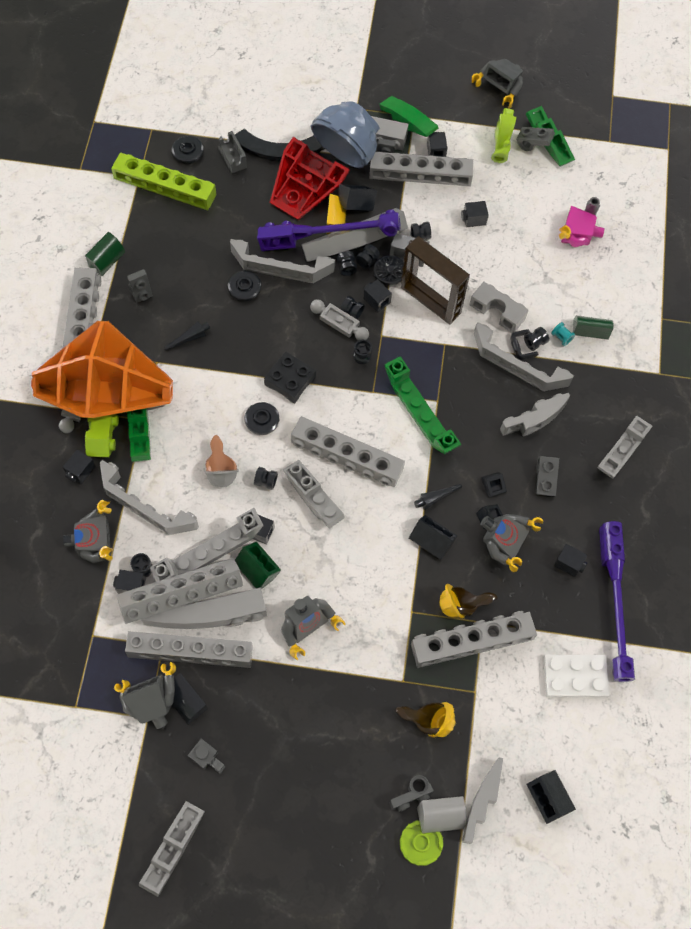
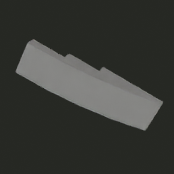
M499 757L495 761L473 800L466 820L462 843H473L476 823L483 824L486 818L488 803L495 804L497 802L503 758Z
M187 801L184 803L165 834L162 844L152 858L149 868L139 882V887L157 897L160 895L205 811Z

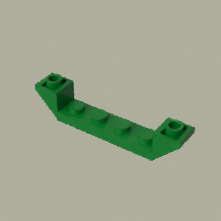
M401 356L386 363L384 366L393 390L432 447L446 454L461 446L451 429L448 431L444 429L409 378L410 369Z

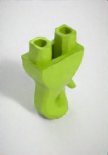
M504 108L503 114H500L495 128V151L491 159L497 163H504L508 160L511 147L510 139L516 123V117L513 116L514 110Z

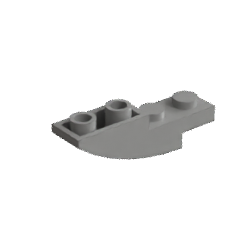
M560 393L547 400H538L535 402L532 411H526L521 416L515 418L513 416L506 418L500 428L502 435L520 430L522 436H526L549 424L567 404L570 397L569 393L563 395Z
M299 459L283 469L285 475L318 520L321 519L329 529L345 518L343 512L323 491L321 484Z

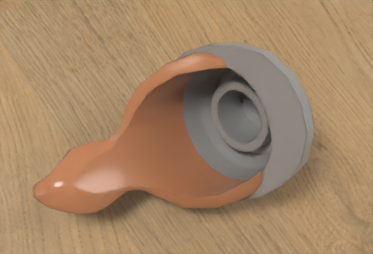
M214 435L210 442L212 455L206 460L205 474L214 486L227 487L233 483L239 470L234 460L224 454L223 443L220 437Z

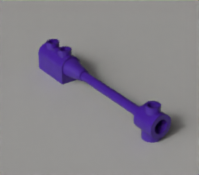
M387 210L386 214H381L378 220L316 227L296 225L290 221H283L282 225H274L269 222L264 227L258 228L257 239L261 251L296 248V240L318 233L379 227L386 236H394L397 234V231L401 230L399 212L394 210Z
M610 521L602 524L599 534L602 566H607L611 581L613 582L618 656L613 659L612 674L616 682H631L635 680L634 659L627 656L621 591L623 565L625 563L622 523Z

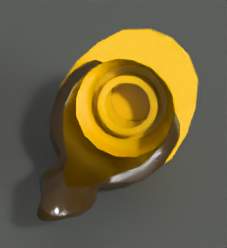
M446 584V590L440 596V607L445 615L463 619L465 616L472 615L481 605H490L498 597L490 592L475 596L462 587H453L450 584Z
M447 702L427 704L418 710H413L407 706L395 709L402 719L415 722L420 731L433 738L447 736L453 731L455 726L454 708L452 704Z

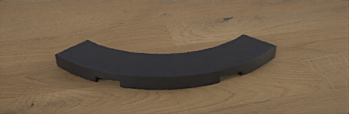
M245 128L235 134L244 151L257 154L258 157L281 161L283 151L288 143L265 141L252 135ZM314 135L301 140L316 154L325 149Z

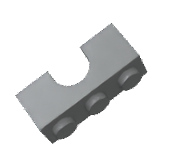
M484 281L471 296L469 304L482 314H485L491 308L499 309L503 313L499 325L512 333L516 332L526 319L528 309L523 304L517 303L507 294L501 293L493 285L487 284Z

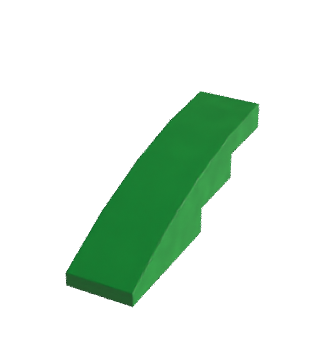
M390 96L379 104L380 109L390 113L393 120L407 123L408 131L428 137L439 129L438 125L425 114L398 98Z
M540 106L527 111L526 116L533 128L554 129L555 135L550 145L544 147L555 162L561 167L575 161L562 131L557 130L552 118L548 119L543 107Z
M148 408L128 411L131 461L151 460Z

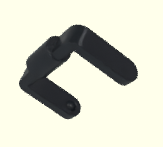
M529 329L513 332L510 337L513 351L519 360L539 355L537 351L526 354L521 353L516 337L530 333Z

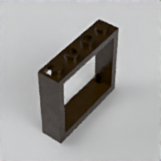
M417 236L413 241L410 240L409 245L405 248L401 288L451 325L462 313L470 274ZM419 260L452 284L449 301L417 277Z

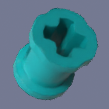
M561 322L552 330L551 334L562 341V345L566 346L574 339L575 333H571L564 326L565 324Z

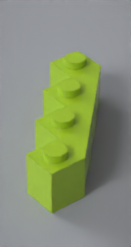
M112 414L88 418L89 430L86 431L85 435L86 455L90 457H109L112 451H115L116 442L115 439H112V432L118 426V415Z

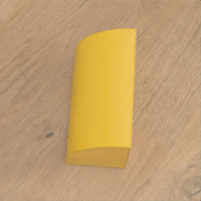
M330 194L327 225L344 224L347 209L342 207L339 196Z

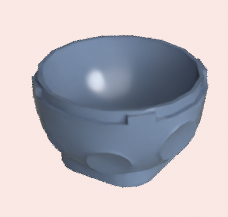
M349 101L329 106L310 125L319 143L345 164L355 168H362L372 160L377 147L376 133L380 127L359 104Z

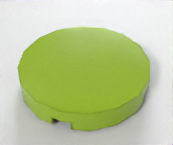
M414 821L403 830L400 838V849L403 856L410 863L417 866H427L435 862L441 855L443 837L440 832L422 833L420 821Z

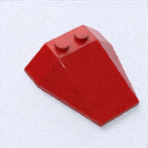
M292 137L283 151L270 204L300 220L342 184L350 169L336 161L333 164L311 151L307 144Z

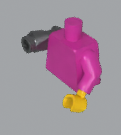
M592 197L587 201L585 211L574 206L570 207L566 224L559 229L561 231L559 238L562 239V243H569L573 247L589 245L592 236L603 237L605 228L595 226L596 214L600 208V200L597 197Z

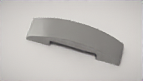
M636 416L597 468L614 479L650 431L652 425Z

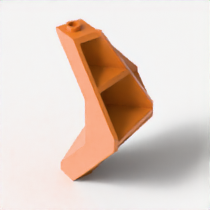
M96 321L36 371L32 372L31 387L34 397L84 418H96L170 404L173 399V380L109 321Z

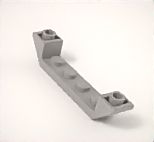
M234 239L230 241L231 252L244 270L308 283H315L335 270V259L317 256L315 268L308 265H298L288 261L283 262L273 258L267 259L257 255H249L248 242Z
M477 322L474 337L480 356L542 391L569 387L574 375L568 370L557 367L551 377L547 376L545 372L538 371L531 367L529 363L520 361L511 353H506L499 349L495 344H490L493 330L487 325Z
M103 460L100 462L103 488L107 496L168 535L198 529L197 517L191 512L185 513L180 510L172 521L167 515H160L155 512L156 509L151 505L142 504L140 499L134 494L128 495L125 493V490L116 484L121 478L118 471L119 468L112 462L107 463Z
M255 508L236 517L239 523L174 560L165 558L151 566L150 569L156 582L205 567L251 541L264 526Z

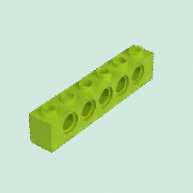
M120 153L111 168L113 177L116 180L205 210H209L216 197L215 184L210 181H204L195 176H189L177 170H171L162 165H156L147 160L135 158L129 154Z

